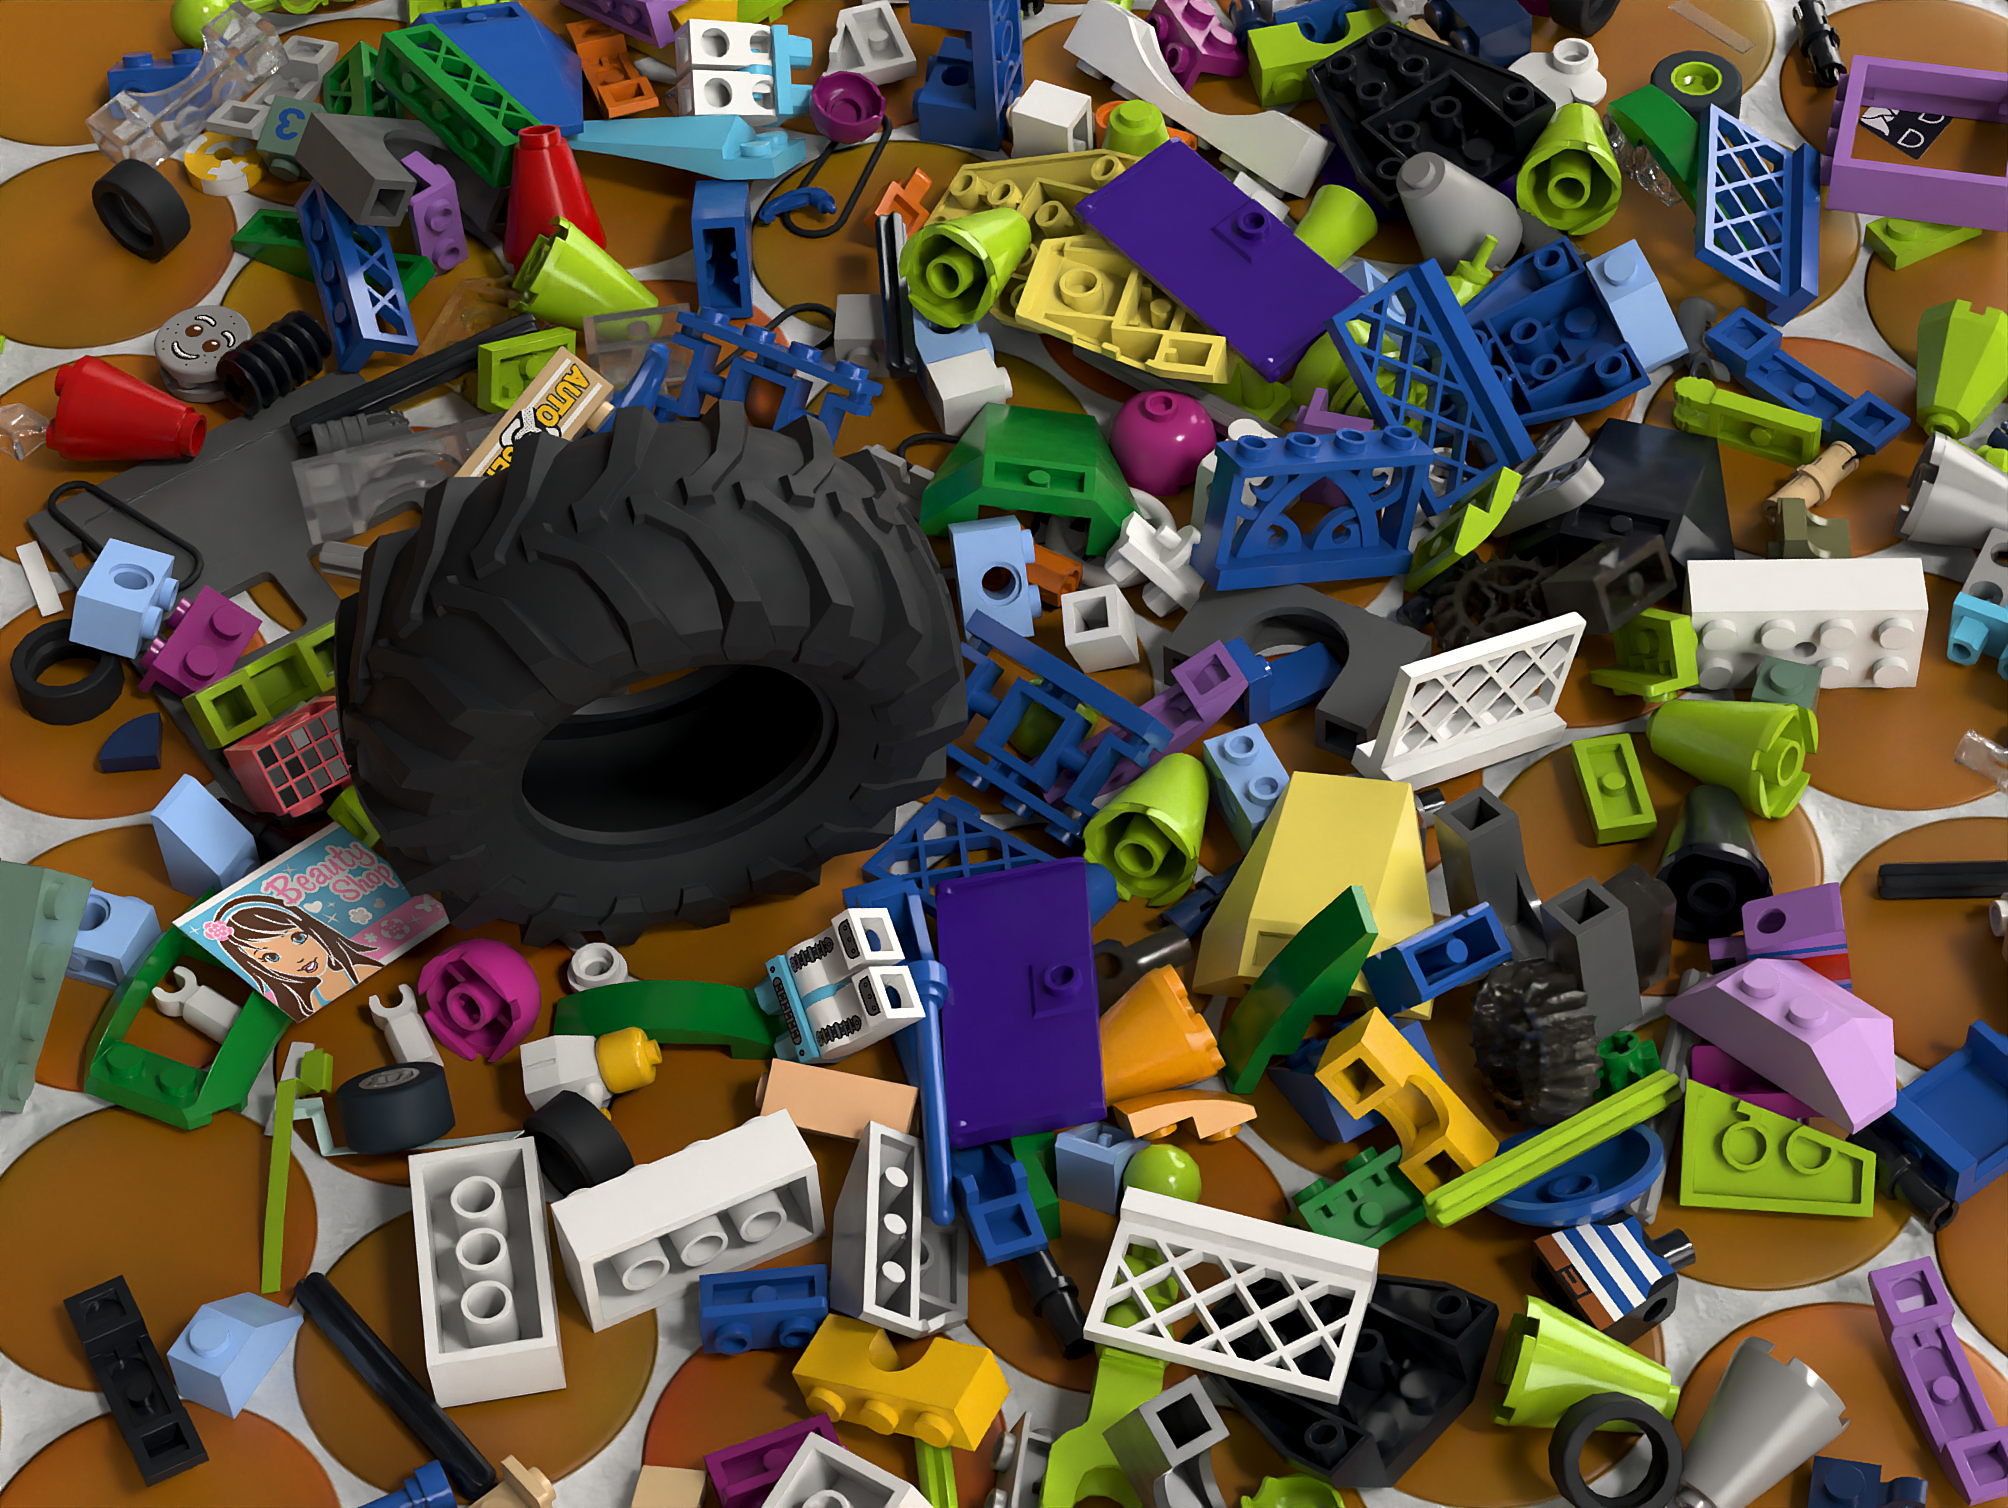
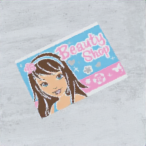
M334 821L172 923L299 1023L450 922L440 902L429 894L411 897L387 861Z

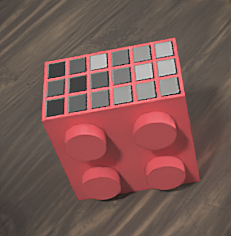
M322 696L223 750L255 812L275 813L277 817L290 813L292 817H297L324 802L320 793L339 785L344 790L353 784L349 773L351 765H347L341 745L335 696Z

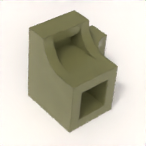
M1778 497L1773 541L1766 542L1765 560L1852 559L1848 518L1819 517L1807 509L1805 499Z

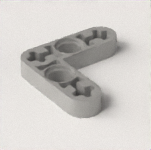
M1567 418L1548 430L1534 445L1537 453L1518 463L1513 469L1514 472L1523 477L1509 509L1500 523L1491 532L1493 537L1499 538L1568 512L1586 502L1601 488L1604 483V478L1587 457L1578 458L1589 445L1590 438L1574 418Z

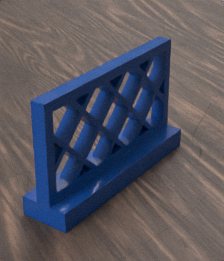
M1710 103L1701 111L1694 257L1767 300L1766 317L1783 327L1818 298L1821 152L1804 142L1791 153ZM1720 132L1724 133L1728 137V139L1734 146L1733 148H1730ZM1761 157L1774 164L1772 172L1769 171ZM1737 158L1743 160L1754 178H1749ZM1717 163L1721 164L1733 183L1728 184L1717 167ZM1758 188H1761L1768 198L1769 207L1757 190ZM1740 193L1753 214H1748L1736 194ZM1715 199H1719L1731 217L1730 220L1726 219L1716 204ZM1756 224H1760L1765 233L1767 234L1768 243L1759 231V229L1757 228ZM1738 229L1752 250L1747 251L1734 230ZM1715 235L1718 236L1728 253L1714 245ZM1759 260L1767 272V277L1762 274L1754 261Z
M1435 257L1398 272L1383 285L1323 321L1380 430H1384L1389 425L1403 426L1404 415L1423 422L1420 439L1432 450L1436 428L1454 434L1451 459L1435 453L1433 463L1431 464L1449 471L1445 494L1439 498L1436 496L1428 480L1430 464H1427L1419 498V504L1427 518L1438 515L1459 501L1460 498L1501 467L1509 468L1537 453ZM1392 293L1396 294L1406 313L1405 324L1386 317L1389 297ZM1374 305L1373 311L1368 310V308ZM1356 318L1371 324L1367 348L1355 343L1345 324L1350 319ZM1384 330L1403 337L1399 361L1380 354ZM1416 343L1423 345L1432 362L1431 373L1412 366ZM1378 366L1397 373L1393 397L1383 394L1376 383ZM1410 379L1429 386L1425 410L1406 403ZM1442 391L1448 393L1458 412L1457 422L1438 415ZM1468 440L1474 442L1486 465L1481 470L1464 464ZM1462 476L1465 477V478H1467V479L1464 480L1463 482H1461V481H1462Z

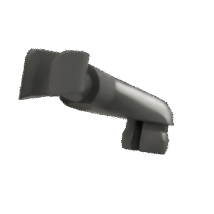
M1688 297L1679 305L1676 322L1689 349V353L1680 358L1690 369L1691 377L1710 380V373H1712L1717 379L1729 383L1730 373L1728 368L1723 363L1710 359L1712 354L1703 342L1705 330L1712 327L1710 322L1715 323L1717 320V308L1713 303L1706 301L1702 297Z

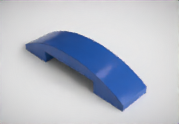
M1742 306L1714 326L1705 335V342L1715 356L1728 368V371L1759 401L1822 419L1820 440L1831 445L1835 441H1843L1850 445L1856 453L1875 455L1910 426L1911 419L1870 391L1867 390L1859 398L1855 399L1781 350L1783 333Z

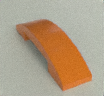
M593 18L565 24L571 47L582 59V77L597 110L605 120L659 107L657 95L647 76L640 77L627 52L625 36L622 31Z

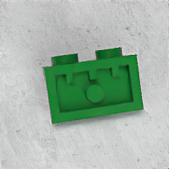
M1398 1144L1380 1156L1374 1147L1371 1146L1341 1166L1347 1175L1342 1180L1329 1187L1322 1177L1291 1197L1297 1208L1284 1217L1282 1221L1287 1227L1293 1228L1299 1225L1303 1231L1378 1249L1426 1218V1210L1422 1202L1425 1196L1398 1167L1402 1157V1150Z

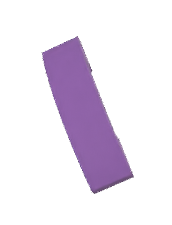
M1220 639L1172 669L1171 672L1178 683L1139 707L1159 720L1174 734L1163 753L1161 754L1153 749L1148 756L1151 762L1146 770L1122 757L1096 798L1136 780L1164 756L1171 753H1180L1212 727L1241 696L1249 683ZM1112 724L1079 745L1078 749L1092 756L1107 732L1112 733L1126 743L1130 741L1132 736ZM1043 753L1026 764L1034 768ZM1064 768L1048 793L1041 788L1039 790L1047 803L1053 808L1069 807L1070 805L1064 802L1063 799L1078 776Z
M1927 1256L1870 1271L1868 1282L1894 1367L1912 1411L1943 1471L1968 1506L2008 1496V1426L1998 1427L1951 1324L1955 1310L1931 1257Z

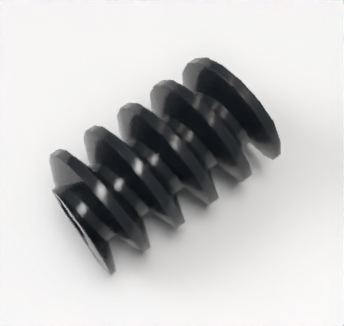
M301 310L291 311L281 320L273 322L266 330H260L251 339L241 342L235 349H230L221 356L216 366L217 379L229 402L239 412L246 416H255L262 410V406L272 405L278 396H286L293 387L303 385L308 377L317 376L323 370V359H327L331 354L332 343L327 332L314 317Z

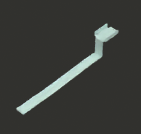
M322 1097L295 1100L293 1120L312 1118L322 1156L357 1153L350 1150L348 1146L334 1147L325 1111L323 1110ZM275 1110L271 1111L273 1115L272 1122L275 1121ZM525 1130L459 1139L434 1140L433 1142L407 1150L445 1148L515 1139L524 1133Z

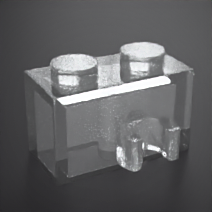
M689 303L582 317L589 367L614 386L613 396L616 391H622L632 381L651 343H663L671 350L668 371L659 394H668V390L683 388L694 350L673 343L672 340L675 332H681L683 325L676 322L678 311L690 312Z

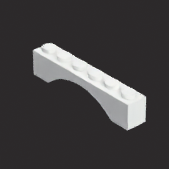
M1089 0L1063 46L1079 57L1076 64L1079 69L1099 80H1102L1105 75L1115 81L1111 89L1128 100H1139L1141 98L1146 102L1152 103L1161 111L1165 124L1173 127L1175 122H1178L1186 127L1184 132L1197 135L1199 147L1209 150L1211 145L1218 148L1222 151L1219 157L1222 163L1238 172L1242 171L1244 174L1250 169L1259 175L1256 183L1278 198L1282 199L1285 192L1306 198L1336 145L1299 120L1274 110L1254 115H1222L1206 110L1184 91L1171 74L1160 51L1154 27L1122 6L1109 0Z

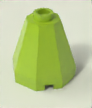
M1961 299L1948 301L1924 310L1917 333L1916 422L1924 428V431L1929 436L1933 437V432L1936 431L1957 440L1969 437L2008 396V315L2002 310L1987 306L1984 315L1970 312L1972 302Z

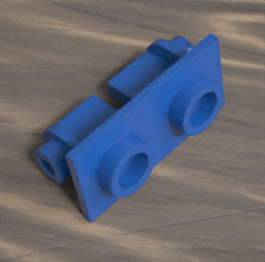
M1314 0L1274 12L1273 20L1268 23L1270 26L1297 22L1301 34L1309 41L1320 44L1335 43L1345 38L1346 13L1370 9L1369 0Z

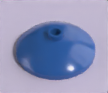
M1565 1120L1540 1125L1514 1135L1499 1144L1495 1158ZM1639 1123L1485 1207L1509 1221L1555 1229L1573 1228L1610 1217L1644 1195L1661 1174L1665 1163L1661 1139L1651 1128Z

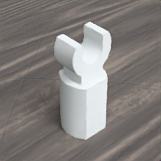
M177 966L173 972L177 985L182 989L176 993H167L156 986L152 990V994L157 1008L167 1016H183L187 1024L222 1045L242 1007L208 986L202 985L200 987L196 976L191 970L186 967Z
M407 984L399 986L402 1003L395 1008L383 1007L377 995L369 997L373 1021L377 1027L384 1030L385 1039L397 1064L420 1061L433 1062L443 1067L444 1063L421 1016L418 1014L414 993Z

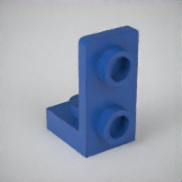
M1241 637L1223 644L1249 683L1241 696L1232 705L1247 726L1254 723L1259 725L1324 697L1343 670L1320 642L1270 663L1261 654L1255 656Z

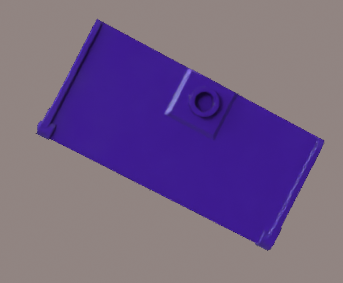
M1178 136L1169 139L1101 189L1090 194L1079 202L1073 211V215L1090 228L1214 336L1226 337L1227 347L1268 383L1275 382L1291 370V367L1301 361L1311 345L1327 332L1323 324L1324 320L1366 295L1299 239L1286 224L1256 199H1251Z
M1067 857L938 882L934 887L937 910L939 963L947 970L949 988L948 998L943 1001L944 1004L941 1009L950 1147L962 1149L997 1140L1093 1123L1107 1118L1097 974L1094 961L1087 865L1084 857Z

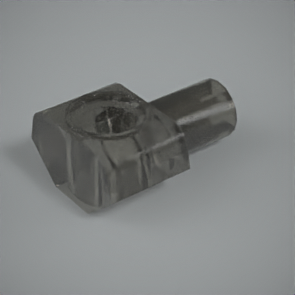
M1172 923L1128 947H1125L1121 941L1105 939L1093 945L1098 986L1099 1018L1147 972L1156 967L1161 969L1169 963L1176 969L1193 960L1191 944L1186 934L1177 924Z

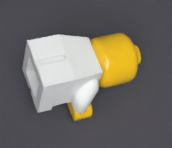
M629 1027L604 1034L597 1041L594 1036L554 1035L520 1045L525 1095L535 1112L561 1091L568 1090L577 1092L589 1100L611 1121L609 1110L606 1107H601L602 1102L611 1097V1092L624 1093L652 1084L656 1077V1064L662 1063L661 1051L655 1039L649 1041L645 1032L638 1027Z

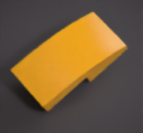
M1176 1089L1132 1097L1112 1104L1119 1127L1134 1138L1141 1136L1142 1140H1154L1167 1136L1177 1129L1176 1122L1181 1121L1183 1128L1199 1139L1206 1137L1207 1141H1219L1239 1133L1242 1130L1241 1123L1257 1118L1255 1108L1249 1102L1235 1094L1214 1090Z

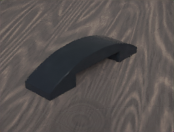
M123 1274L63 1300L100 1388L147 1487H151L209 1461L203 1443L170 1380Z

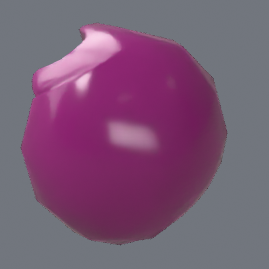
M838 71L825 77L820 76L809 97V115L816 130L829 140L844 144L863 142L872 136L881 125L886 107V99L881 96L877 86L862 74L856 72Z

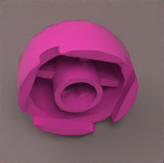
M1157 388L1140 392L1125 402L1112 420L1108 445L1129 487L1142 490L1152 496H1172L1180 494V486L1196 480L1198 466L1202 459L1215 449L1217 436L1208 411L1195 398L1175 389Z
M488 938L465 940L448 947L423 967L418 982L419 996L426 991L427 1000L431 1007L430 1010L424 1013L428 1026L443 1045L461 1058L470 1061L476 1058V1053L490 1058L488 1062L498 1061L513 1050L533 1030L542 1004L540 985L533 969L524 957L508 944Z

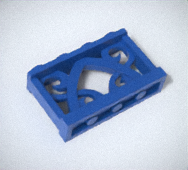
M1389 425L1384 430L1363 432L1351 428H1342L1337 430L1335 434L1321 435L1291 432L1287 437L1278 438L1244 435L1235 441L1217 442L1214 455L1218 458L1200 544H1193L1189 565L1216 591L1409 574L1413 554L1408 550V545L1427 464L1433 463L1435 452L1418 438L1414 430L1401 425ZM1394 467L1390 485L1384 491L1370 497L1369 493L1381 489L1389 477L1384 471L1380 475L1372 477L1374 468ZM1267 477V480L1258 486L1249 482L1251 492L1259 500L1254 506L1243 504L1241 497L1245 479ZM1327 477L1338 486L1348 504L1342 505L1328 513L1317 524L1312 534L1301 535L1297 525L1281 511L1306 488L1321 478ZM1385 508L1379 529L1376 510ZM1237 516L1244 518L1233 538ZM1271 524L1278 525L1283 528V534L1281 537L1270 538L1273 534H1276V532L1272 528H1270ZM1339 524L1346 528L1345 532H1333V530Z

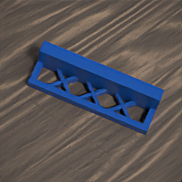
M313 178L296 203L295 209L339 370L359 373L374 351L412 356L418 349L419 343L386 227L357 225ZM354 232L373 246V256L369 255L354 242L352 235ZM366 272L384 287L386 293L384 298L366 284L364 278ZM379 314L395 327L397 335L379 332L375 316Z

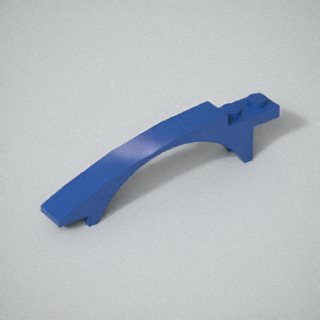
M897 874L842 890L845 910L851 908H887L905 957L904 960L893 966H905L918 960L935 961L919 891L914 879L902 882L900 875ZM871 929L865 932L871 952L880 951L881 944L878 935ZM888 986L885 991L891 1008H901V999L898 991L894 987ZM940 1009L938 1016L945 1086L942 1009ZM913 1023L889 1035V1039L907 1085L920 1089L915 1025ZM1000 1140L962 1149L950 1147L954 1197L986 1265H994L1048 1249L1046 1235L1028 1191V1177L1022 1161L1014 1159Z

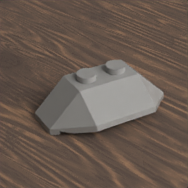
M870 1120L860 1138L835 1207L833 1219L830 1308L913 1339L962 1326L968 1318L969 1228L955 1197V1218L953 1222L947 1226H938L932 1222L929 1211L924 1140Z

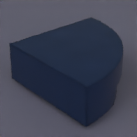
M160 712L132 719L113 732L105 742L100 754L103 773L161 768L163 722Z

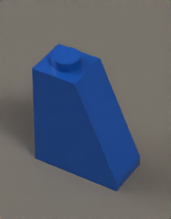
M717 179L696 181L691 226L699 307L704 305L730 314L731 318L753 317L752 220L748 180Z

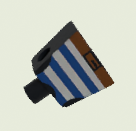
M1621 1213L1534 1240L1531 1278L1551 1305L1628 1346L1673 1313L1676 1307L1679 1283L1676 1272L1694 1264L1696 1256L1689 1238L1681 1229H1674L1651 1240L1634 1215Z

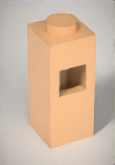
M773 1058L770 1073L763 1072L757 1087L756 1107L761 1109L760 1116H767L786 1108L800 1132L859 1144L863 1130L871 1120L919 1138L922 1112L920 1089L917 1087Z

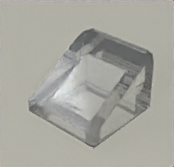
M23 403L0 406V449L18 461H22L46 442V431L50 420Z

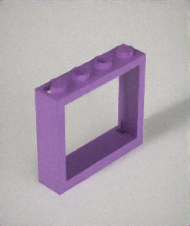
M1853 55L1850 74L1840 73L1825 156H1823L1820 185L1829 186L1826 209L2008 232V156L2005 177L1851 158L1861 105L2008 123V73Z

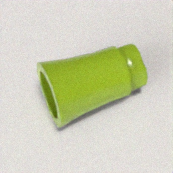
M1329 184L1318 189L1306 214L1293 233L1338 270L1357 250L1375 237L1378 231V222L1371 207L1359 195L1345 187Z

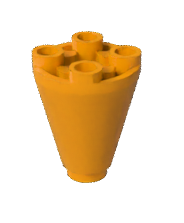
M1170 963L1161 969L1156 967L1147 972L1099 1018L1106 1108L1132 1097L1175 1090L1208 1081L1218 1075V1070L1226 1066L1216 1047L1218 1044L1202 1015L1195 1013L1186 997L1188 993Z

